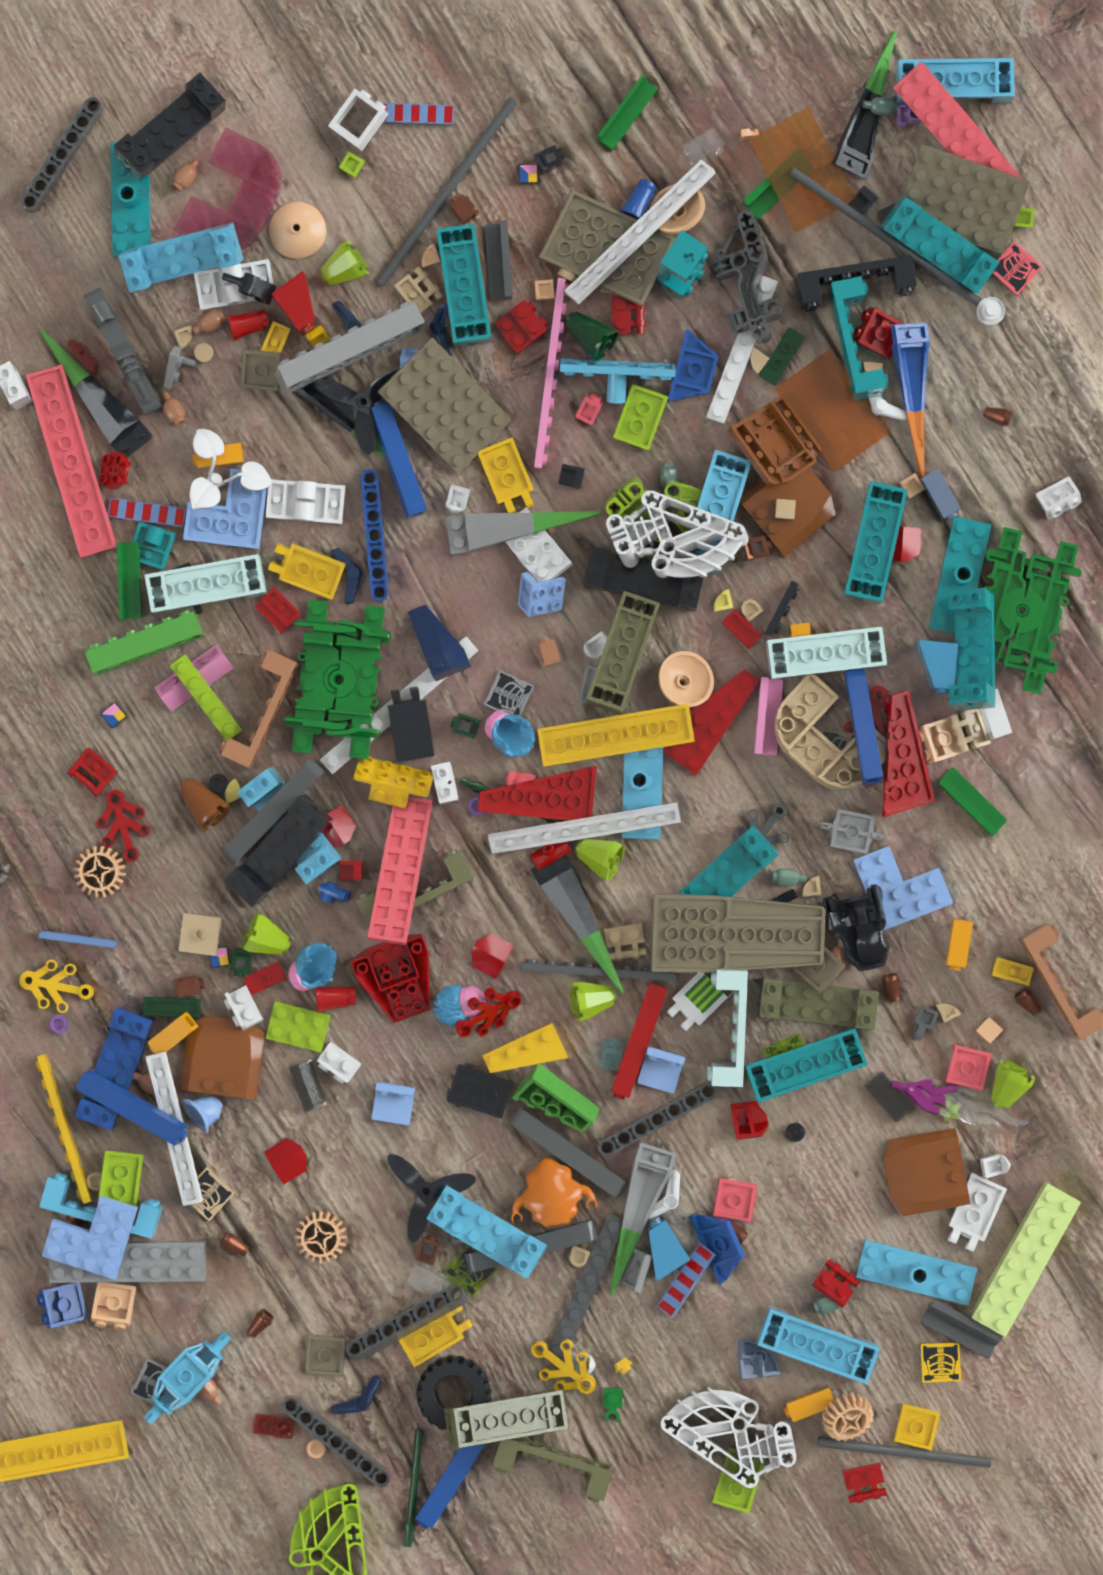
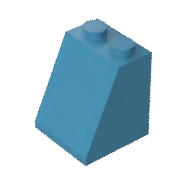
M917 641L916 649L930 689L935 690V694H949V685L955 684L958 643Z
M657 1217L652 1220L648 1227L654 1274L658 1281L688 1262L690 1258L665 1218L660 1219Z

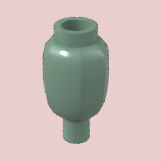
M876 97L871 101L864 100L862 107L870 109L876 115L890 116L891 114H896L898 104L893 102L891 98Z
M663 463V467L660 469V485L664 489L667 482L671 480L677 481L678 479L674 463ZM675 485L670 486V487L668 488V492H669L670 494H672V490H673L676 486H675Z
M778 868L776 871L771 872V882L778 886H794L798 882H806L807 879L806 875L798 874L797 871L788 868Z
M825 1295L816 1298L812 1302L814 1313L827 1314L839 1308V1305Z

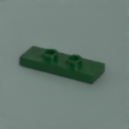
M788 327L759 377L776 386L805 336Z
M143 997L142 1016L180 1017L188 1012L192 1018H201V999Z

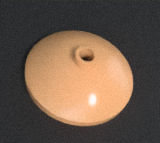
M675 184L662 189L652 200L650 208ZM698 190L658 230L667 234H678L682 230L687 231L695 226L705 210V199L701 191Z
M292 202L282 206L275 212L270 221L269 236L274 248L281 255L290 259H305L317 253L322 247L326 238V225L322 215L316 208L307 203ZM298 225L300 226V230L294 231L293 227Z
M688 651L676 652L666 658L659 669L658 681L660 689L664 696L675 705L689 704V708L696 707L705 702L712 693L714 687L712 670L709 664L695 653ZM680 680L684 682V686L680 684Z

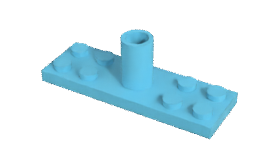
M560 359V372H564V375H575V373H583V376H594V373L608 374L606 402L609 403L626 402L627 375H639L642 379H652V376H660L661 380H671V377H675L676 373L674 363L610 360L596 362L595 360Z
M663 747L624 754L623 811L662 805ZM641 775L646 777V783L643 786L637 784V778ZM661 826L622 832V838L661 839Z
M865 1239L856 1278L968 1306L977 1267ZM922 1269V1276L914 1279V1272Z

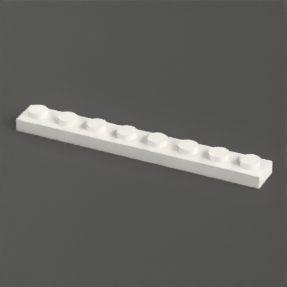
M762 276L758 287L762 301L772 298L778 281ZM750 330L739 333L736 337L706 416L710 420L721 424L725 423L756 341Z
M166 1051L146 1056L158 1109L183 1122ZM186 1137L183 1143L180 1142L175 1146L167 1142L183 1206L202 1202L203 1198L188 1138Z

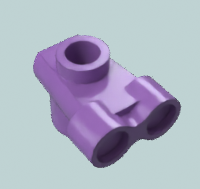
M898 104V127H907V124L922 122L919 118H914L915 113L907 104Z

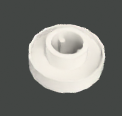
M988 297L979 303L976 314L981 323L993 326L1002 321L1005 315V307L999 299Z

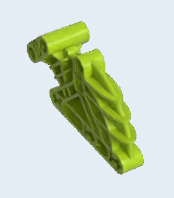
M638 477L629 478L622 484V488L619 487L617 492H613L607 498L606 511L610 516L617 514L623 519L626 515L630 516L633 512L638 511L644 506L641 498L649 490L643 489V482ZM675 480L666 483L664 488L665 496L689 503L695 507L698 506L702 490ZM635 484L637 485V491L632 489ZM672 485L677 486L679 489L674 495L668 492V488ZM612 503H617L616 509L612 508ZM678 508L675 513H672L683 518L688 517L684 513L686 511ZM644 510L634 521H641L640 517H643L644 520L651 519L649 512ZM675 523L683 533L690 531V528ZM658 537L655 540H653L656 542H660ZM653 553V554H648V555H644V556H654L655 553Z
M346 1482L329 1490L324 1488L323 1493L313 1500L310 1498V1503L303 1511L299 1510V1518L294 1526L290 1541L289 1561L295 1567L311 1566L306 1575H314L315 1565H319L327 1571V1575H358L352 1572L350 1548L353 1545H359L362 1549L364 1570L359 1575H367L357 1486L354 1483ZM347 1487H351V1490H355V1492H352L351 1495L352 1500L356 1499V1502L350 1501L344 1503V1500L348 1501V1494L344 1493V1491L347 1490ZM342 1503V1513L330 1526L329 1509ZM326 1512L328 1531L317 1543L315 1522ZM351 1526H355L356 1529H359V1531H356V1540L349 1542V1540L353 1539L352 1533L348 1532V1530L351 1529ZM313 1527L315 1545L307 1546L308 1536ZM344 1532L349 1570L328 1554ZM320 1550L323 1556L321 1559L315 1560L311 1555L312 1552ZM300 1552L304 1557L303 1560L295 1562L292 1558L294 1553Z

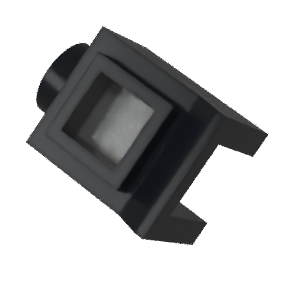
M555 145L534 154V158L538 161L542 175L562 166V159L565 158L561 148L557 149Z

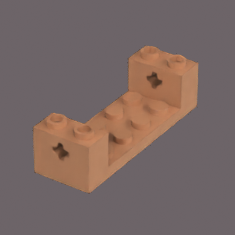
M270 650L267 653H263L259 663L262 664L261 668L279 676L281 679H277L272 690L275 693L272 698H268L265 704L267 709L265 715L261 714L258 719L257 725L259 728L256 733H252L249 739L250 747L231 738H228L227 741L224 740L220 747V751H222L221 756L250 769L253 768L299 667L297 662Z
M1043 924L1018 938V941L1074 1038L1082 1040L1103 1028V1010L1091 1007L1077 1015L1078 1013L1073 1004H1068L1066 1000L1068 998L1067 993L1063 987L1060 988L1057 985L1058 978L1056 974L1046 966L1049 963L1044 954L1039 953L1058 942L1057 936H1059V933L1054 926Z

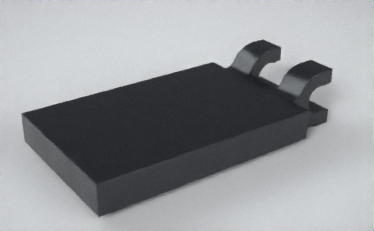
M417 686L410 687L411 699L401 701L400 691H391L393 704L387 705L396 762L435 756L426 700H420L419 688Z

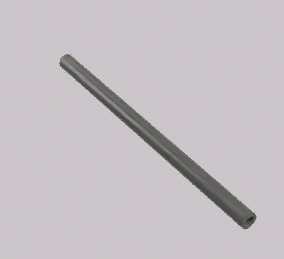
M825 1437L818 1438V1447L988 1468L991 1467L992 1461L991 1458L849 1440L844 1442L843 1440L837 1441L836 1439Z

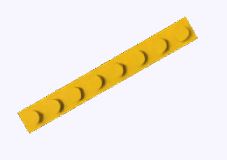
M47 1054L37 1056L38 1061H35L38 1072H42L44 1078L41 1079L44 1090L48 1091V1105L50 1109L53 1108L55 1116H53L54 1124L56 1127H59L61 1132L59 1140L62 1146L65 1145L67 1151L64 1153L67 1164H71L73 1170L70 1171L73 1182H76L78 1186L76 1190L79 1201L82 1200L83 1204L91 1202L93 1198L90 1189L87 1187L86 1176Z

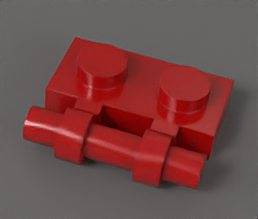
M611 296V327L616 328L619 335H631V327H636V334H644V327H646V320H644L646 303L641 307L620 296ZM631 310H636V320H631Z
M828 1259L825 1266L830 1268V1271L827 1272L825 1269H822L811 1286L843 1308L854 1292L848 1287L849 1284L857 1287L860 1281L855 1278L853 1273H848L841 1268L838 1262L834 1263ZM838 1274L840 1277L844 1279V1281L841 1282L840 1280L835 1278L834 1275Z
M880 1462L842 1470L846 1490L854 1489L855 1492L854 1495L848 1496L849 1503H863V1500L872 1498L877 1500L887 1495L886 1488L878 1489L877 1484L884 1483ZM871 1485L872 1491L861 1493V1487Z

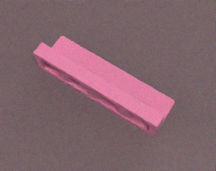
M218 644L191 661L208 685H211L234 668ZM175 673L154 687L170 711L175 710L193 697Z
M769 677L760 678L754 754L777 755L778 742L774 733V719L782 702L783 680H770Z

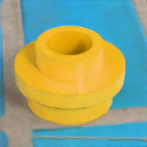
M624 1358L614 1365L616 1374L621 1373L623 1375L630 1371V1366L633 1364L632 1361Z

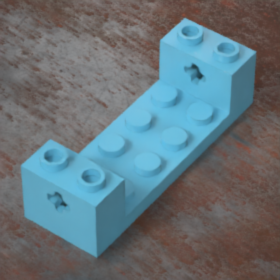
M1014 58L898 60L896 65L897 83L922 61L954 99L992 98V103H1011L1015 96ZM896 92V103L906 104Z
M233 222L124 250L118 255L129 293L146 289L151 284L203 270L219 266L222 269L238 265L244 259Z
M715 450L697 508L734 521L751 466L750 461ZM721 540L709 543V545L715 547ZM697 548L689 553L699 556L706 553V551ZM713 570V571H711V572H709V573H710V574H713V575H716V574H717V570Z
M271 767L259 774L237 791V793L248 807L254 806L259 812L286 783L275 768ZM286 811V812L270 827L271 830H273V829L275 828V826L283 819V817L288 813V811ZM321 833L296 862L298 867L295 870L305 884H308L342 858L324 834Z
M56 1172V1174L49 1176L39 1207L92 1222L97 1207L90 1205L82 1207L79 1206V1202L73 1200L66 1201L71 1179L67 1178L68 1175ZM151 1198L142 1202L137 1220L135 1222L134 1219L130 1233L152 1239L156 1235L164 1205H160V1201Z
M447 1185L427 1217V1220L526 1280L529 1279L547 1248L545 1243L505 1222Z
M768 1306L756 1340L757 1345L867 1385L880 1350L879 1345L862 1338L856 1339L802 1320L772 1306Z

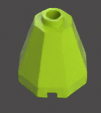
M346 240L340 244L321 268L322 274H320V277L325 284L329 283V285L334 286L362 279L370 274L369 271H366L368 267L356 248L354 250L351 249L353 245L351 241Z
M584 839L576 847L577 857L599 877L608 881L617 873L619 868L617 864L622 862L625 846L618 842Z
M256 913L249 924V931L245 933L241 948L255 953L282 955L283 952L286 953L291 944L288 941L289 937L267 917Z
M585 982L569 983V987H572L568 994L572 1014H577L578 1016L575 1017V1021L587 1020L613 1006L614 1001H616V992L610 986Z
M1000 1059L996 1067L991 1100L994 1101L993 1105L1000 1109L1004 1107L1009 1108L1032 1087L1035 1076L1031 1074L1029 1077L1026 1075L1028 1072L1026 1069L1010 1061H1006L1004 1064V1060Z

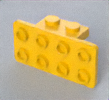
M370 756L369 760L359 759L353 777L356 781L371 784L368 800L405 809L409 794L428 797L434 779L433 773L427 770H419L407 765L382 761Z

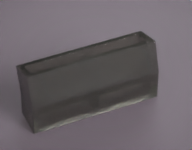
M312 1060L290 1066L289 1070L304 1112L327 1105Z
M881 1071L865 1084V1088L894 1122L897 1123L914 1107L899 1090L891 1088L892 1081Z

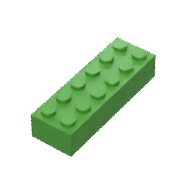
M187 610L179 613L180 617L175 619L168 617L162 619L161 624L154 625L152 623L143 626L142 631H129L124 634L125 637L123 638L113 637L106 640V644L99 645L97 643L89 646V650L85 651L92 673L100 675L204 637L198 615Z

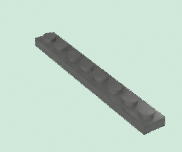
M526 959V963L522 962L521 968L524 971L608 976L603 968H595V964L584 963L583 967L576 966V962H564V965H556L557 961L545 960V964H538V960ZM622 966V969H615L617 976L622 978L675 981L676 976L672 972H652L651 968L641 967V971L633 970L632 966Z
M611 1213L607 1215L548 1349L564 1362V1354L560 1344L564 1339L574 1341L620 1237L623 1219ZM564 1343L566 1348H570L568 1343Z

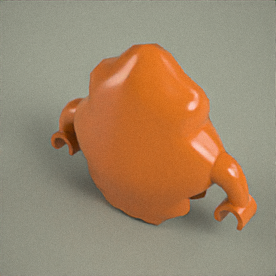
M544 1158L538 1162L533 1170L528 1172L526 1176L528 1187L522 1195L515 1199L512 1206L511 1220L515 1223L514 1217L517 1214L520 1215L521 1222L524 1220L523 1215L519 1213L520 1208L524 1206L525 1209L532 1213L533 1221L540 1223L545 1228L566 1225L577 1215V1204L582 1199V1196L588 1198L586 1203L588 1210H590L589 1203L591 1201L595 1202L596 1209L598 1208V1202L595 1200L593 1191L588 1186L581 1185L572 1179L571 1169L568 1166L561 1165L552 1158Z

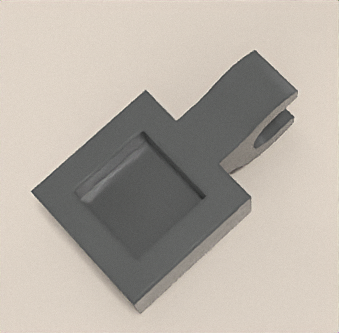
M921 1005L913 1022L918 1024L913 1038L921 1040L926 1029L932 1030L939 1012Z

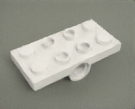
M269 259L194 273L201 311L257 301L254 297L240 293L238 285L222 280L223 273L239 278L243 277L244 273H250L261 278V280L274 284Z
M271 479V485L268 487L266 518L342 524L346 486L319 484L310 481L296 482Z
M526 507L519 513H528L530 511ZM545 530L505 542L537 582L557 578L573 565Z

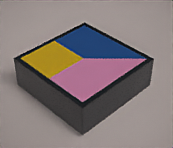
M519 164V185L538 184V164Z
M116 702L112 703L100 714L112 729L128 717Z
M228 946L219 947L217 956L209 955L211 968L231 964Z

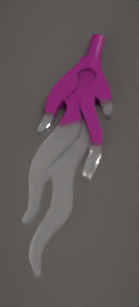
M926 1079L915 1083L908 1082L907 1084L893 1080L891 1083V1088L904 1091V1094L911 1098L922 1110L949 1119L951 1115L934 1104L942 1106L955 1117L969 1124L992 1125L997 1129L1002 1127L995 1119L980 1117L975 1113L990 1114L1013 1126H1022L1029 1123V1120L1012 1118L992 1103H980L964 1098L960 1094L970 1098L977 1096L976 1093L964 1087L949 1085L934 1088L933 1086L941 1084V1081L937 1079Z

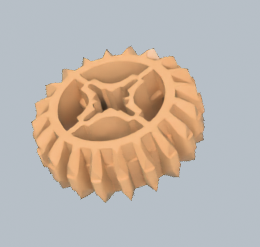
M94 846L93 853L90 849H86L88 856L80 854L83 861L76 860L80 868L74 867V871H79V874L74 875V878H81L76 884L78 886L84 884L81 891L84 892L88 888L87 895L91 896L93 891H95L96 898L99 897L100 892L103 897H107V890L110 895H113L112 887L119 890L120 887L116 883H124L119 877L126 876V873L120 872V869H125L126 866H119L118 863L122 862L123 859H115L118 856V852L110 855L112 848H108L105 852V847L101 846L100 852H98L97 846ZM100 856L110 859L114 866L105 867L102 864V860H100ZM94 857L93 869L85 872L86 864ZM99 866H101V869L108 870L101 874L102 877L91 873L97 871ZM115 872L112 882L106 886V875ZM86 877H95L100 888L92 886Z
M323 1211L319 1212V1217L316 1216L315 1212H312L313 1219L306 1215L305 1220L307 1223L301 1220L299 1224L303 1228H296V1231L301 1233V1235H295V1239H301L300 1242L296 1243V1246L302 1245L303 1248L299 1252L303 1253L306 1250L305 1258L307 1259L312 1255V1262H315L316 1257H319V1263L323 1262V1257L326 1258L327 1262H330L329 1255L336 1259L335 1251L341 1254L343 1250L339 1246H346V1243L341 1241V1239H347V1235H341L342 1232L346 1231V1228L340 1229L339 1226L343 1222L339 1221L336 1224L334 1221L337 1219V1216L335 1215L330 1219V1212H327L326 1217H323ZM319 1221L330 1224L334 1230H324ZM314 1223L315 1235L305 1239L307 1228ZM318 1232H322V1234L324 1233L325 1235H327L323 1239L324 1242H320V1240L318 1241L317 1239H315L319 1235ZM337 1235L335 1246L328 1251L327 1240ZM308 1244H318L322 1252L312 1250Z
M850 1392L848 1396L843 1394L841 1398L836 1397V1400L834 1402L830 1401V1406L825 1407V1412L822 1413L823 1418L821 1420L826 1433L832 1439L835 1438L837 1441L842 1439L844 1442L847 1439L853 1440L854 1437H859L861 1433H866L865 1429L870 1428V1423L873 1422L872 1406L866 1398L858 1393L853 1395Z

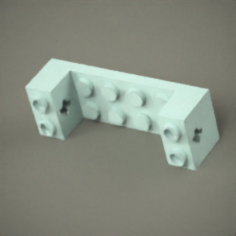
M259 554L145 575L150 609L154 615L173 612V609L244 596L251 598L267 594L262 561Z
M883 627L766 641L770 680L860 668H879L887 665Z
M716 969V972H711V982L716 990H737L733 991V1003L736 1005V1010L732 1012V1022L736 1024L731 1034V1041L735 1043V1049L731 1048V1060L733 1063L711 1062V1067H707V1078L712 1086L743 1087L747 970Z

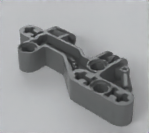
M745 210L738 215V224L733 225L731 235L727 236L721 249L718 250V259L712 262V266L716 267L714 269V272L717 274L716 280L740 276L737 288L743 307L727 314L732 333L739 334L750 330L758 343L764 344L769 342L772 336L769 322L780 319L784 315V308L775 298L765 301L761 300L758 287L768 262V254L757 219L752 212ZM746 219H749V225L751 228H748V226L745 224L747 223ZM741 231L745 248L727 255L734 241L735 233ZM751 236H757L754 242H749ZM755 249H757L758 252L760 253L759 259H756V258H757V254H756ZM744 259V263L741 266H736L738 260ZM777 305L778 310L774 313H771V307ZM758 326H760L763 330L762 336H759L760 330Z
M101 287L83 295L144 415L146 416L161 408L162 405Z

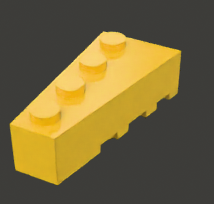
M549 1023L482 1055L490 1073L568 1058L553 1023Z

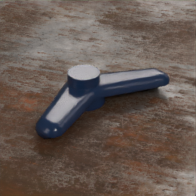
M336 301L332 304L333 309L345 324L347 331L355 326L358 328L362 327L360 321L342 302Z
M440 303L434 319L429 325V329L437 343L452 356V351L445 334L447 330L445 321L448 305Z
M340 548L332 550L333 557L338 561L346 563L344 572L347 575L344 602L345 604H352L355 601L362 571Z
M374 1375L362 1394L354 1400L333 1405L331 1407L333 1413L346 1414L367 1411L381 1383L379 1376Z

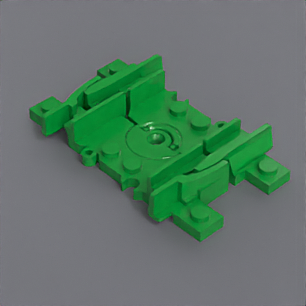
M1004 527L998 550L989 549L986 554V559L994 562L992 574L987 577L994 581V585L992 587L985 586V588L994 595L995 664H998L1000 660L1003 662L1002 667L1026 672L1022 690L1041 695L1046 672L1054 674L1058 667L1057 662L1050 660L1052 649L1057 646V643L1051 642L1050 637L1054 634L1060 635L1057 630L1062 614L1060 605L1066 607L1069 604V598L1062 597L1067 593L1069 579L1061 578V574L1081 577V569L1074 567L1079 545L1060 541L1055 559L1031 554L1030 559H1025L1026 552L1018 550L1023 531ZM1048 567L1052 569L1051 577L1046 576ZM1024 568H1028V569H1027V573H1026V577H1025V580H1024V579L1022 578V577H1023V570H1024ZM1026 581H1030L1027 592H1025L1027 583ZM1020 607H1024L1026 609L1025 614L1019 613L1018 610ZM1015 629H1017L1014 642L1009 641L1006 653L1002 652L1006 640L1011 639ZM1030 654L1028 665H1022L1026 656L1021 655Z
M309 600L307 620L295 622L296 627L311 628L314 633L304 632L302 642L306 653L300 652L298 654L299 661L305 663L301 666L300 683L295 689L302 691L303 696L300 699H294L297 703L295 705V716L288 715L284 717L286 727L294 728L292 752L312 754L314 735L322 736L323 730H326L328 737L351 739L349 758L369 760L371 738H379L381 731L362 728V724L371 725L374 716L371 706L375 708L380 704L378 698H372V696L376 694L378 674L382 671L374 666L376 661H383L380 656L381 643H390L391 632L382 631L385 607L366 605L364 624L338 620V625H335L334 621H327L328 602ZM358 630L362 631L361 641L356 640L358 639ZM335 635H337L336 646H337L338 648H342V650H341V659H340V660H339V650H337V649L335 648ZM336 677H342V682L336 683ZM336 698L335 710H332ZM327 712L329 713L328 721H326ZM352 720L351 729H348V722L342 721Z

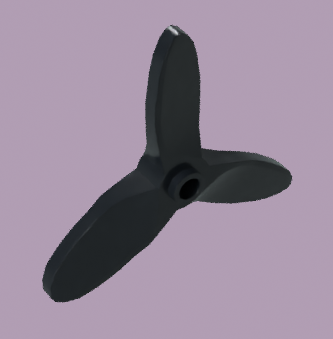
M392 370L381 375L362 393H357L341 383L328 379H317L313 383L316 390L325 397L352 407L354 410L355 435L360 449L365 454L373 452L376 443L375 421L370 407L372 403L383 398L377 391L398 370Z
M395 1154L388 1155V1164L394 1174L407 1187L416 1192L417 1198L412 1206L407 1228L408 1238L411 1243H414L420 1239L426 1228L433 1197H440L446 1185L460 1193L470 1188L475 1183L476 1177L469 1173L452 1174L429 1183L404 1158ZM427 1189L429 1191V1194L424 1195L422 1193V1190Z

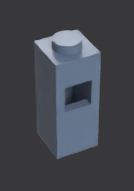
M939 469L922 477L920 481L941 520L947 518L949 521L958 516L957 512L960 510V507Z

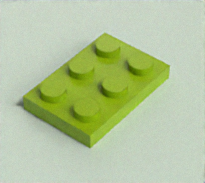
M632 384L613 439L649 451L668 396Z
M275 1001L265 1039L322 1052L331 1015Z
M104 1150L97 1205L102 1195L137 1207L143 1154Z
M728 1446L727 1452L739 1459L737 1448ZM725 1456L723 1467L732 1473H737L740 1470L739 1464ZM753 1457L755 1471L759 1472L763 1469L764 1463H761L760 1457ZM743 1468L741 1474L737 1477L741 1479L743 1475L747 1478L746 1482L748 1484L750 1482L754 1483V1475H746L744 1472L747 1469ZM721 1470L712 1503L749 1514L758 1483L753 1488H747Z

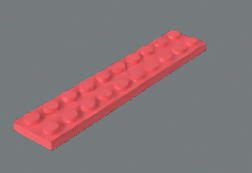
M63 365L26 375L80 558L117 548Z

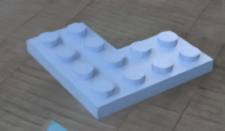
M230 469V477L237 473H242L239 469ZM237 477L229 482L226 506L215 505L210 508L192 510L191 504L188 502L183 540L260 550L267 488L258 491L248 490L241 485V477Z
M890 846L853 860L866 894L867 888H870V885L876 884L882 888V904L886 917L884 930L953 904L939 868L903 881Z
M101 1195L90 1230L53 1219L42 1257L116 1280L138 1207Z

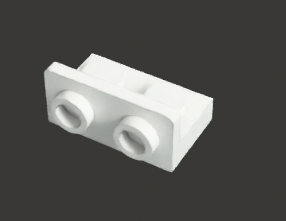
M1070 477L1036 493V498L1044 509L1048 520L1060 516L1069 509L1076 508L1082 502L1081 494Z
M247 986L230 994L228 992L225 993L226 999L223 1001L228 1011L233 1010L235 1016L232 1019L236 1027L241 1026L242 1030H245L263 1021Z
M333 1042L328 1044L316 1060L319 1062L318 1067L325 1072L330 1070L335 1074L334 1078L342 1084L344 1081L348 1083L362 1064Z

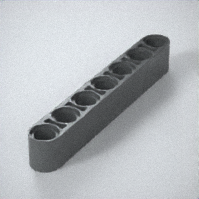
M90 97L83 103L22 195L21 205L27 212L35 213L40 209L101 117L103 106L97 98ZM91 104H98L96 111H89ZM85 119L88 121L85 127H79L81 120ZM70 136H77V141L69 143L68 139ZM59 152H67L66 157L64 159H58ZM50 167L56 168V172L53 175L47 174V170ZM45 183L46 187L44 190L38 191L37 185ZM35 199V204L32 207H27V200Z
M310 758L220 852L235 865L324 771Z
M705 1082L600 1140L598 1144L599 1152L603 1156L613 1155L714 1099L717 1094L716 1087L712 1086L710 1082ZM706 1086L713 1088V1094L709 1097L703 1095V1088ZM690 1095L696 1097V1103L693 1106L686 1104V1098ZM671 1105L679 1106L680 1110L677 1115L669 1113ZM655 1114L662 1115L663 1121L660 1124L652 1122V1117ZM643 1123L646 1126L644 1133L639 1134L635 1131L637 1124ZM627 1133L629 1140L626 1143H621L618 1140L619 1134ZM610 1142L612 1144L611 1151L604 1152L601 1149L602 1144Z
M519 1106L509 1119L508 1123L615 1198L619 1196L628 1183Z
M593 1219L531 1235L547 1245L544 1253L598 1238ZM475 1250L473 1253L464 1254L469 1273L501 1265L478 1250Z
M451 1285L351 1340L346 1346V1353L356 1360H364L464 1305L469 1297L468 1292L459 1285ZM457 1291H460V1292H461L460 1297L457 1298V1299H455V1298H454L455 1293H456ZM444 1300L443 1306L438 1308V1303ZM427 1309L426 1316L421 1318L422 1311ZM410 1318V1324L404 1327L405 1320ZM390 1328H393V1333L390 1336H388V1330ZM377 1337L376 1343L371 1345V1340ZM360 1346V1351L354 1354L355 1348Z
M289 1395L284 1399L282 1409L289 1417L375 1486L385 1487L388 1485L391 1474L386 1467L295 1395ZM293 1400L296 1403V1408H287L286 1402ZM308 1412L311 1415V1420L303 1421L301 1414ZM322 1424L327 1430L323 1434L318 1433L316 1426ZM337 1436L341 1439L342 1443L338 1446L333 1445L331 1438ZM354 1449L357 1455L350 1458L347 1456L346 1451ZM369 1461L372 1467L365 1470L362 1468L361 1463ZM384 1473L387 1476V1480L380 1482L377 1480L376 1475Z

